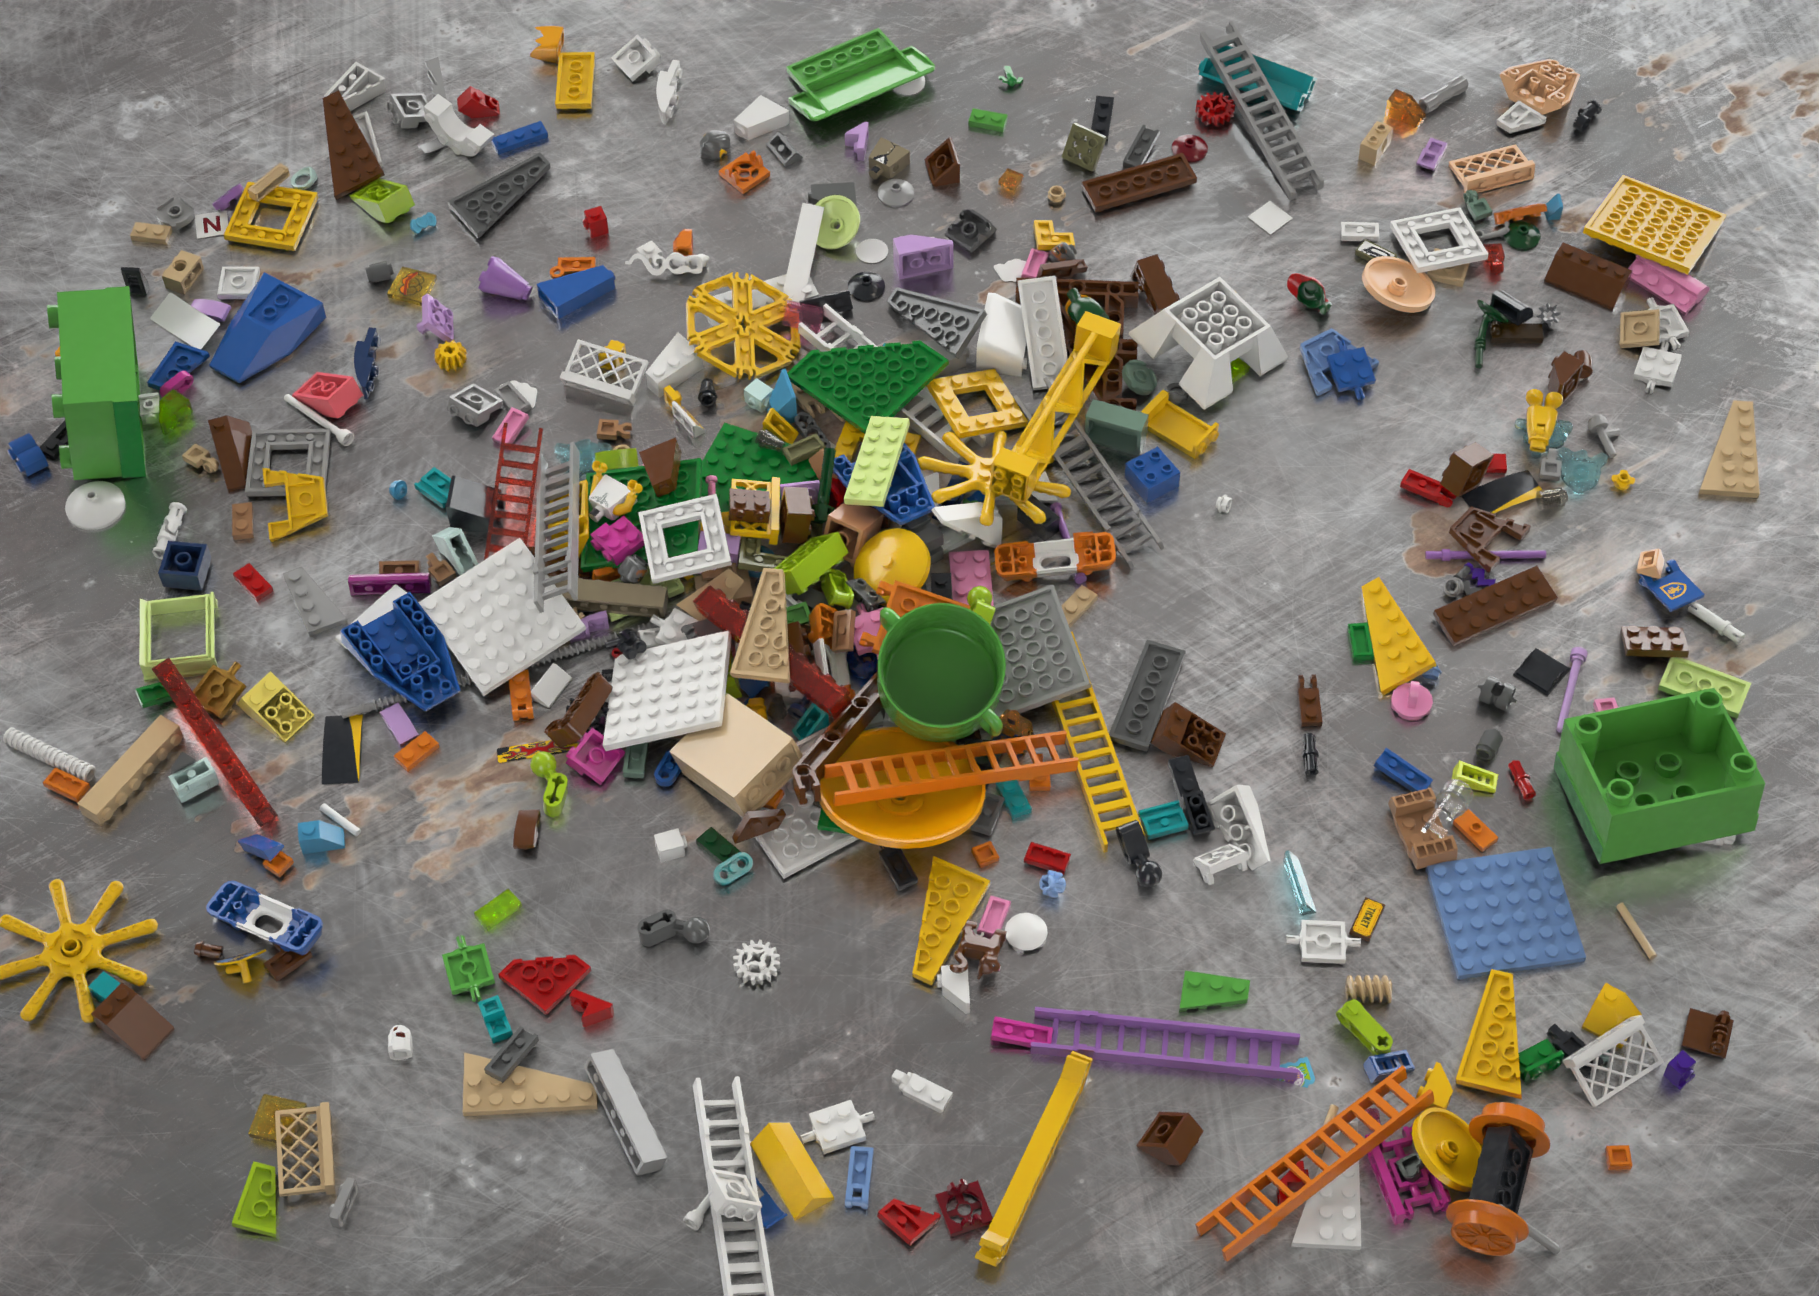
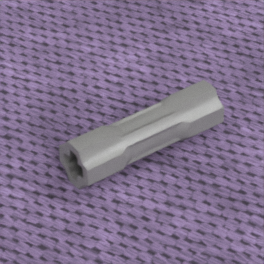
M1462 75L1458 76L1434 93L1424 96L1419 100L1420 110L1425 114L1429 113L1453 96L1466 91L1469 85L1467 79Z

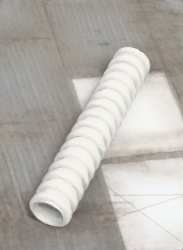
M13 727L9 728L3 736L4 744L87 783L95 776V766Z

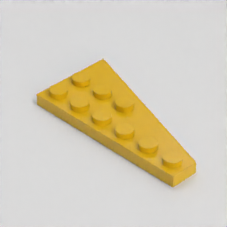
M1377 577L1361 586L1380 689L1382 695H1385L1437 665L1380 577Z
M933 856L912 977L931 986L933 985L937 974L941 971V966H944L962 935L966 921L971 919L988 890L990 880Z
M1491 969L1456 1076V1084L1522 1099L1513 974Z

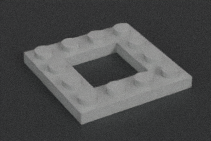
M253 430L245 487L246 497L286 496L285 485L265 487L262 468L270 467L271 450L308 449L306 474L323 477L326 488L331 430Z

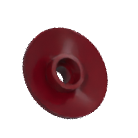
M1182 135L1173 141L1171 150L1173 155L1183 153L1187 161L1191 163L1202 160L1207 155L1208 146L1205 140L1199 136Z

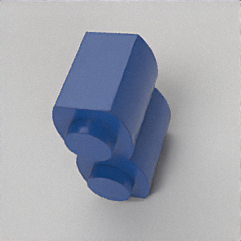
M30 433L8 443L10 449L7 452L12 460H17L15 464L20 473L24 472L29 476L49 466L45 455Z

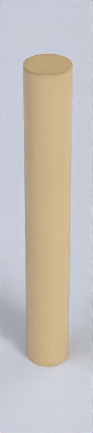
M1618 904L1616 906L1617 910L1648 958L1652 960L1657 957L1656 952L1625 904Z

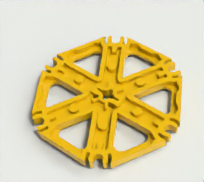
M732 272L697 286L692 292V295L696 298L689 296L686 302L687 341L690 340L689 345H698L694 349V353H698V357L734 378L738 375V378L741 379L743 373H746L748 380H751L753 374L755 380L791 365L795 357L790 353L797 356L801 345L800 334L798 333L799 311L796 312V306L792 308L788 306L792 302L791 298L788 299V295L752 274L749 278L748 273H745L744 279H741L738 276V272L735 273L734 278ZM722 287H729L732 291V307L711 296L709 293ZM756 289L772 298L774 302L753 310L752 290ZM700 312L720 324L702 332H696L694 314ZM742 320H743L744 326H746V328H745L744 331H743L742 325H740V324L742 323ZM780 321L789 322L791 340L783 338L766 327ZM734 341L735 363L733 365H728L712 356L711 350ZM754 344L775 355L777 361L762 368L756 367Z

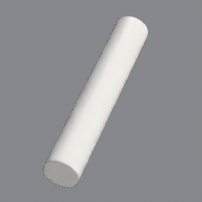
M325 803L320 806L319 810L354 836L357 837L361 833V829Z

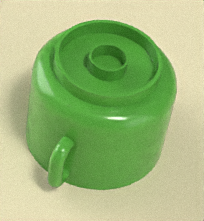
M949 603L924 605L909 611L902 617L891 608H883L880 611V622L887 630V634L883 639L878 656L877 686L881 703L890 719L906 733L930 742L959 740L971 735L981 727L991 736H999L1002 733L1003 724L994 711L1000 699L1006 663L1001 641L990 624L974 611Z

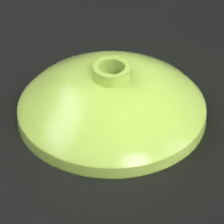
M832 195L821 199L815 204L816 206L824 207L816 244L821 248L830 250L841 248L847 245L858 232L860 225L858 208L850 199L841 195Z

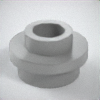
M1451 577L1445 581L1444 591L1448 596L1458 597L1463 592L1464 584L1461 579ZM1456 584L1457 587H1456V589L1453 591V586Z

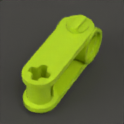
M832 569L829 573L821 575V589L828 604L831 606L834 604L844 606L845 609L849 610L853 603L854 593L852 588L846 584V581H848L846 574Z
M1351 999L1345 1002L1343 1007L1336 1012L1340 1023L1373 1056L1391 1052L1392 1037L1365 1010L1358 1000Z

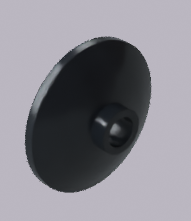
M860 272L851 277L848 282V290L850 295L857 300L873 301L884 293L885 282L876 273Z

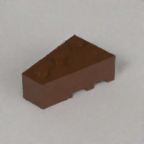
M1158 254L1136 261L1130 277L1132 280L1136 279L1139 282V292L1145 293L1147 297L1145 301L1154 315L1180 300L1178 293L1174 292L1170 276H1167L1164 262L1162 259H1159Z

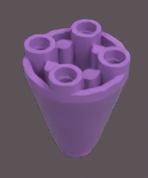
M491 256L487 264L489 266L487 271H482L479 277L480 284L478 288L484 293L527 300L533 287L529 286V283L503 260Z

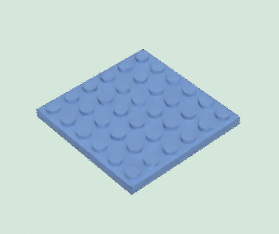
M1551 847L1447 861L1426 867L1458 980L1489 976L1491 969L1510 973L1585 962L1584 948Z

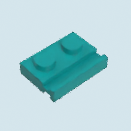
M433 467L414 486L420 493L441 508H444L447 503L451 478Z
M1179 800L1138 811V816L1141 819L1148 840L1188 830L1189 824L1179 805Z

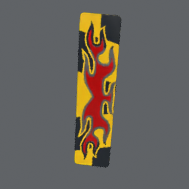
M552 740L498 748V762L528 759L542 751L550 752L552 755L566 753L572 746L577 748L578 742L558 747Z

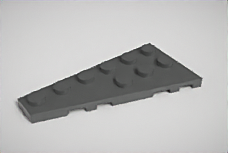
M538 153L449 200L448 206L479 239L551 168L550 162L541 153Z

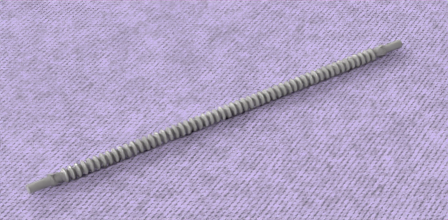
M648 622L647 625L642 623L640 627L636 625V628L631 626V629L637 635L639 630L657 628L659 626ZM614 631V634L608 633V636L603 634L601 638L597 636V639L592 637L590 641L586 639L585 642L580 641L579 644L575 642L573 646L569 644L568 647L563 646L562 649L558 647L557 650L552 651L534 664L539 666L541 662L545 664V661L550 663L552 659L556 661L557 658L562 659L563 656L568 658L569 654L574 656V653L579 655L580 651L585 653V650L591 651V648H594V650L598 646L602 648L605 642L618 638L617 632ZM467 673L465 676L460 675L457 678L459 686L465 687V684L471 685V682H473ZM396 693L395 696L391 694L389 698L387 696L384 699L379 697L378 701L373 699V702L361 703L360 706L342 710L341 713L344 719L361 713L366 714L372 710L378 711L379 708L384 710L385 706L388 708L396 703L401 705V702L407 703L408 699L399 693Z

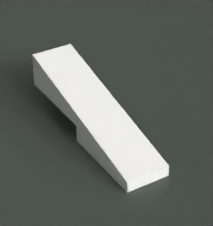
M395 584L352 623L358 620L364 626L393 610V601L407 592ZM341 634L336 636V641L345 647L341 643Z

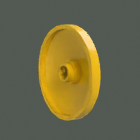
M894 528L882 531L869 539L859 552L854 565V579L862 578L875 591H877L880 581L894 585L895 580L921 589L930 571L931 558L929 550L924 541L909 530ZM881 596L886 602L879 605L887 606L890 596Z
M1442 1108L1426 1109L1416 1117L1412 1126L1413 1143L1420 1159L1426 1168L1446 1186L1457 1191L1470 1192L1483 1145L1471 1136L1468 1128L1469 1125L1456 1114Z

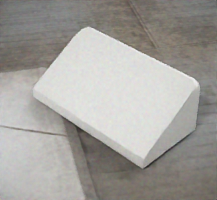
M553 663L531 690L532 700L550 708L572 680V677Z

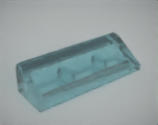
M1287 850L1284 853L1283 864L1300 915L1314 914L1316 909L1300 861L1293 853Z

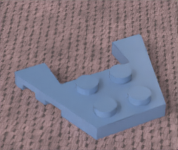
M1332 328L1300 344V351L1317 397L1332 389L1333 385L1323 373L1330 370L1327 356L1340 352L1337 342L1344 339L1347 349H1356L1350 340ZM1367 355L1371 368L1378 367L1379 361Z

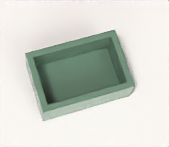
M1093 399L1085 416V433L1094 444L1140 456L1147 439L1149 414Z

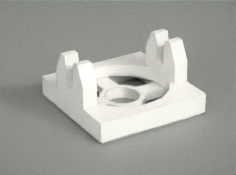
M1227 844L1195 857L1193 861L1195 866L1200 869L1204 882L1211 885L1214 884L1213 874L1234 865L1239 870L1241 869L1242 872L1247 870L1246 860L1249 859L1246 851L1232 844Z

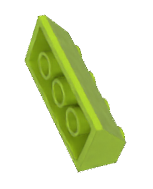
M839 532L810 538L774 569L784 571L786 594L797 593V595H800L808 590L807 587L809 585L817 583L821 575L829 573L833 565L841 563L843 557L849 552Z

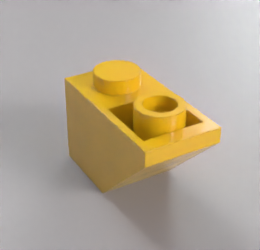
M1436 1062L1434 1068H1429L1424 1080L1427 1081L1425 1087L1420 1086L1416 1098H1418L1429 1089L1433 1091L1435 1102L1423 1111L1434 1107L1447 1109L1453 1093L1441 1063Z

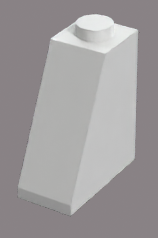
M760 95L734 119V132L748 141L772 132L790 123L789 110Z

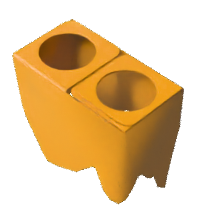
M559 26L535 27L544 36L535 40L541 45L530 53V57L558 64L559 53H561L564 43V28Z

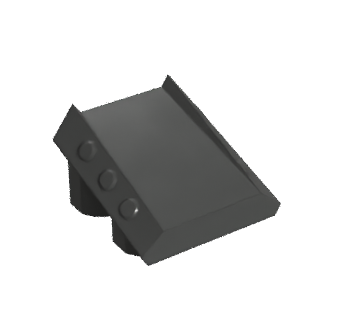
M964 209L959 214V221L951 224L944 235L958 246L972 253L997 229L987 218L973 209Z

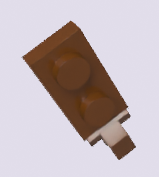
M1084 259L1041 264L1036 278L1056 276V279L1073 278L1074 274L1087 272L1088 266Z

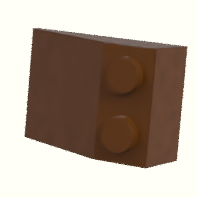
M121 983L91 1013L98 1028L142 1060H145L175 1029L138 993L124 983Z

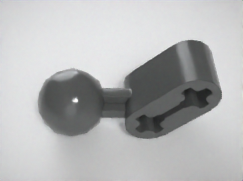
M667 909L641 920L637 926L640 942L647 947L675 936L677 932L683 933L687 941L691 943H701L708 938L710 926L704 918L692 917L687 919V921L678 920L676 914L672 910Z

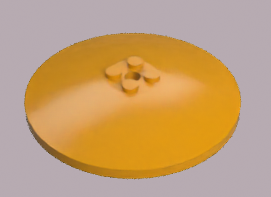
M899 727L874 728L862 731L836 763L958 745L952 741L930 742L921 740L906 733ZM967 758L954 760L959 774L973 772ZM947 761L935 763L940 777L953 775ZM927 764L915 766L921 780L932 778ZM905 767L895 769L900 783L910 781ZM885 770L875 771L880 786L890 784ZM865 773L854 774L859 789L870 787ZM840 776L826 779L823 777L819 781L821 801L819 803L827 816L838 827L863 841L884 847L901 849L924 848L942 844L964 833L974 824L982 812L986 792L984 784L834 806V792L849 790L845 777Z

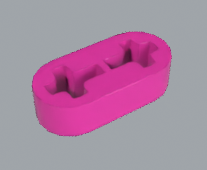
M186 371L179 372L161 387L160 396L167 401H173L191 387L194 381L193 376Z

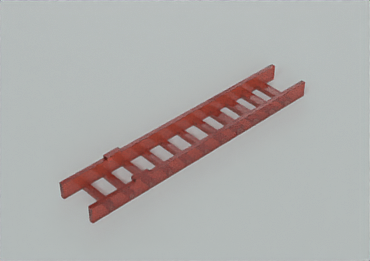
M504 423L484 560L489 558V552H498L506 547L491 544L492 534L524 538L523 543L527 547L543 428H539L537 447L505 443L508 423ZM504 449L535 454V461L531 464L504 460ZM502 466L533 470L532 481L502 477ZM499 483L531 487L530 497L498 493ZM497 500L528 504L527 514L496 510ZM494 517L526 521L525 532L493 527Z

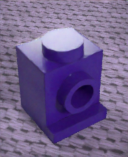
M1682 1050L1667 1064L1663 1076L1681 1090L1695 1077L1693 1069L1696 1061Z

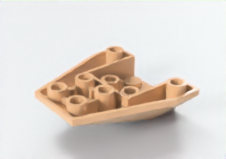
M1551 59L1509 67L1500 74L1502 83L1511 101L1516 103L1519 100L1542 115L1561 109L1570 102L1580 76L1573 69L1566 68L1560 65L1558 61Z

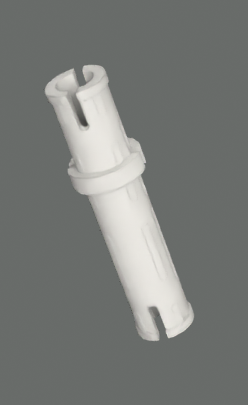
M1697 601L1691 603L1697 610L1691 606L1688 607V612L1709 624L1718 631V634L1721 636L1725 635L1737 645L1742 641L1736 635L1742 639L1745 638V633L1731 626V622L1728 620L1724 621L1697 603Z

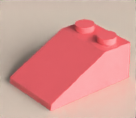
M316 372L292 396L326 417L340 418L351 406L358 402L363 393L352 376Z

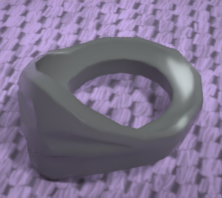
M1179 383L1169 384L1164 389L1169 393L1168 401L1175 405L1187 400L1189 394ZM1176 388L1181 389L1185 392V394L1181 395L1171 390Z

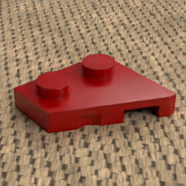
M892 1199L878 1211L877 1217L911 1246L940 1220L941 1214L934 1212L933 1215L921 1211L919 1206L908 1205L903 1201Z

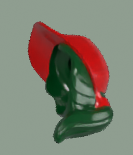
M1293 273L1288 277L1287 288L1299 302L1308 308H1319L1321 315H1325L1331 309L1332 304L1325 297V289L1319 280L1300 273Z

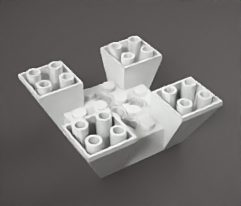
M1221 277L1163 309L1131 330L1128 334L1153 359L1180 344L1194 360L1182 377L1179 385L1204 410L1233 393L1230 362L1238 357H1241L1259 376L1288 360V355L1272 327Z

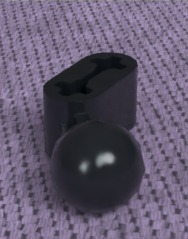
M1134 820L1116 827V834L1126 862L1129 865L1136 863L1138 867L1136 870L1138 882L1146 887H1154L1159 884L1163 872L1157 862L1147 859L1150 857V853L1139 822Z

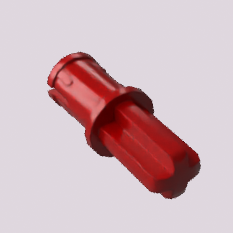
M1513 760L1508 764V767L1515 779L1514 784L1518 785L1524 800L1532 799L1536 796V792L1529 781L1530 776L1525 773L1519 760Z

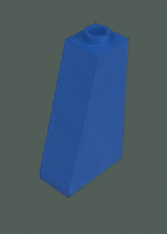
M601 265L538 283V297L558 319H561L614 290V280L616 278L611 270Z

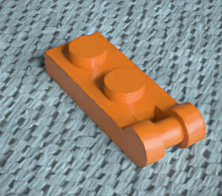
M527 669L509 679L513 721H519L520 718L526 717L528 719L534 718L530 678Z

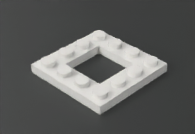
M1461 208L1390 222V228L1417 273L1488 259V252ZM1449 228L1459 244L1458 247L1428 252L1418 234Z
M717 494L638 512L653 584L732 565ZM701 519L707 549L668 558L663 528Z

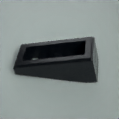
M121 267L125 285L130 288V295L146 296L149 290V283L141 269Z

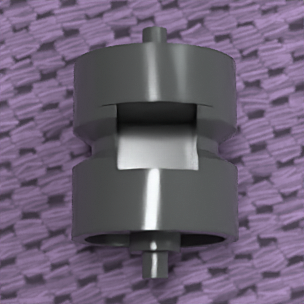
M1491 676L1487 677L1483 685L1478 684V688L1481 689L1479 701L1489 705L1494 703L1496 708L1507 711L1512 702L1517 703V699L1514 698L1516 686L1506 682L1501 684L1499 679Z

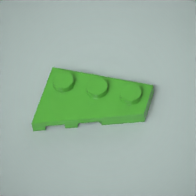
M1185 970L1179 1013L1187 1012V1009L1198 1008V1010H1202L1216 1005L1224 1007L1246 1004L1250 980Z

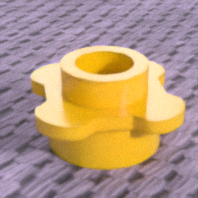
M1621 470L1619 474L1612 475L1611 477L1615 487L1620 490H1626L1630 487V484L1633 485L1635 483V478L1631 477L1626 470Z

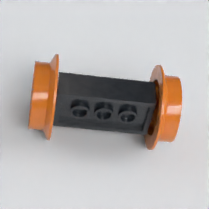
M1495 1102L1486 1105L1482 1113L1472 1118L1468 1128L1471 1136L1478 1143L1482 1144L1483 1147L1478 1158V1166L1473 1178L1470 1197L1449 1204L1446 1209V1217L1452 1224L1451 1235L1460 1245L1481 1254L1503 1256L1512 1253L1515 1250L1516 1243L1528 1237L1529 1227L1524 1219L1518 1215V1210L1531 1158L1546 1154L1550 1149L1551 1143L1549 1137L1544 1132L1545 1122L1537 1113L1521 1105Z

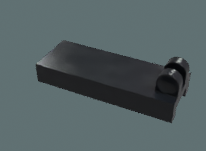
M849 290L799 301L803 320L825 316L823 315V305L825 304L837 313L853 309Z

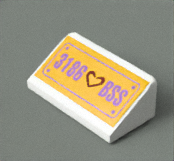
M675 401L672 402L674 417L693 438H697L706 432L685 407Z

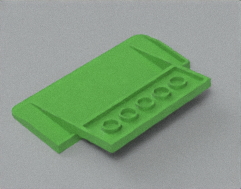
M877 28L787 66V73L803 90V92L789 97V104L809 120L819 121L932 73L935 70V64L913 46L899 50Z

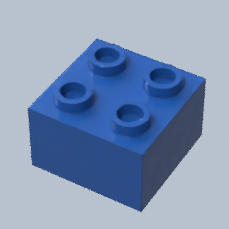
M1157 446L1125 464L1124 478L1142 499L1149 503L1179 487L1180 471Z

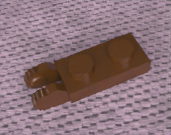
M1312 674L1310 677L1311 688H1304L1303 675H1298L1297 694L1301 727L1322 726V712L1316 674Z

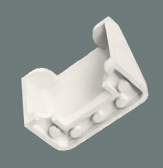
M988 293L984 309L987 316L981 323L977 342L976 371L996 369L998 374L1022 377L1023 369H1027L1028 358H1025L1026 337L1021 305L996 293Z

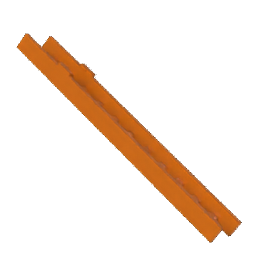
M1065 730L824 765L823 777L824 779L845 777L849 790L834 792L833 804L834 806L1011 780H1032L1038 776L1077 771L1079 760L1078 757L1060 759L1054 746L1065 744L1067 736ZM1047 747L1053 761L1040 762L1035 748ZM1023 750H1027L1033 764L1020 765L1016 754H1023ZM1007 753L1013 766L1000 768L994 754ZM988 756L993 769L980 771L974 757ZM967 758L973 772L959 774L954 760ZM947 761L953 775L940 777L935 763ZM927 764L932 778L921 780L915 766ZM905 767L910 781L900 783L895 769ZM885 770L890 784L880 786L875 771ZM865 773L870 787L859 789L854 774Z
M1402 1065L1197 1222L1195 1225L1198 1234L1202 1236L1220 1223L1235 1238L1221 1249L1224 1260L1228 1262L1261 1235H1266L1278 1225L1279 1221L1435 1102L1433 1091L1429 1089L1415 1099L1399 1085L1407 1079L1406 1068ZM1391 1091L1407 1107L1398 1112L1382 1097ZM1374 1104L1390 1120L1381 1125L1365 1110ZM1357 1117L1373 1133L1367 1138H1363L1348 1123ZM1339 1130L1356 1145L1347 1153L1330 1138ZM1322 1143L1339 1157L1330 1166L1313 1152ZM1305 1156L1323 1170L1312 1180L1295 1165ZM1288 1169L1306 1184L1295 1193L1278 1179ZM1271 1182L1288 1197L1277 1207L1260 1192ZM1253 1196L1271 1211L1260 1220L1245 1208ZM1236 1209L1253 1224L1242 1234L1225 1219Z

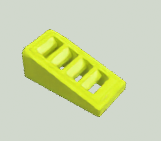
M1459 760L1453 769L1451 784L1458 787L1495 793L1498 774Z

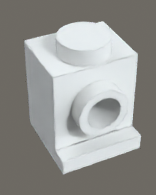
M158 392L138 395L143 425L163 422L162 404Z

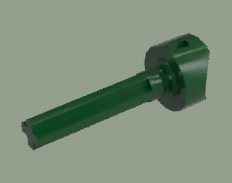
M824 448L818 503L812 504L811 507L816 517L814 516V521H811L812 523L822 524L827 521L828 515L836 509L828 505L836 452L834 448Z

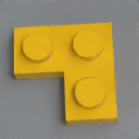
M1034 220L1033 228L1037 250H1051L1061 242H1065L1068 245L1072 244L1075 248L1073 233H1055L1052 220Z

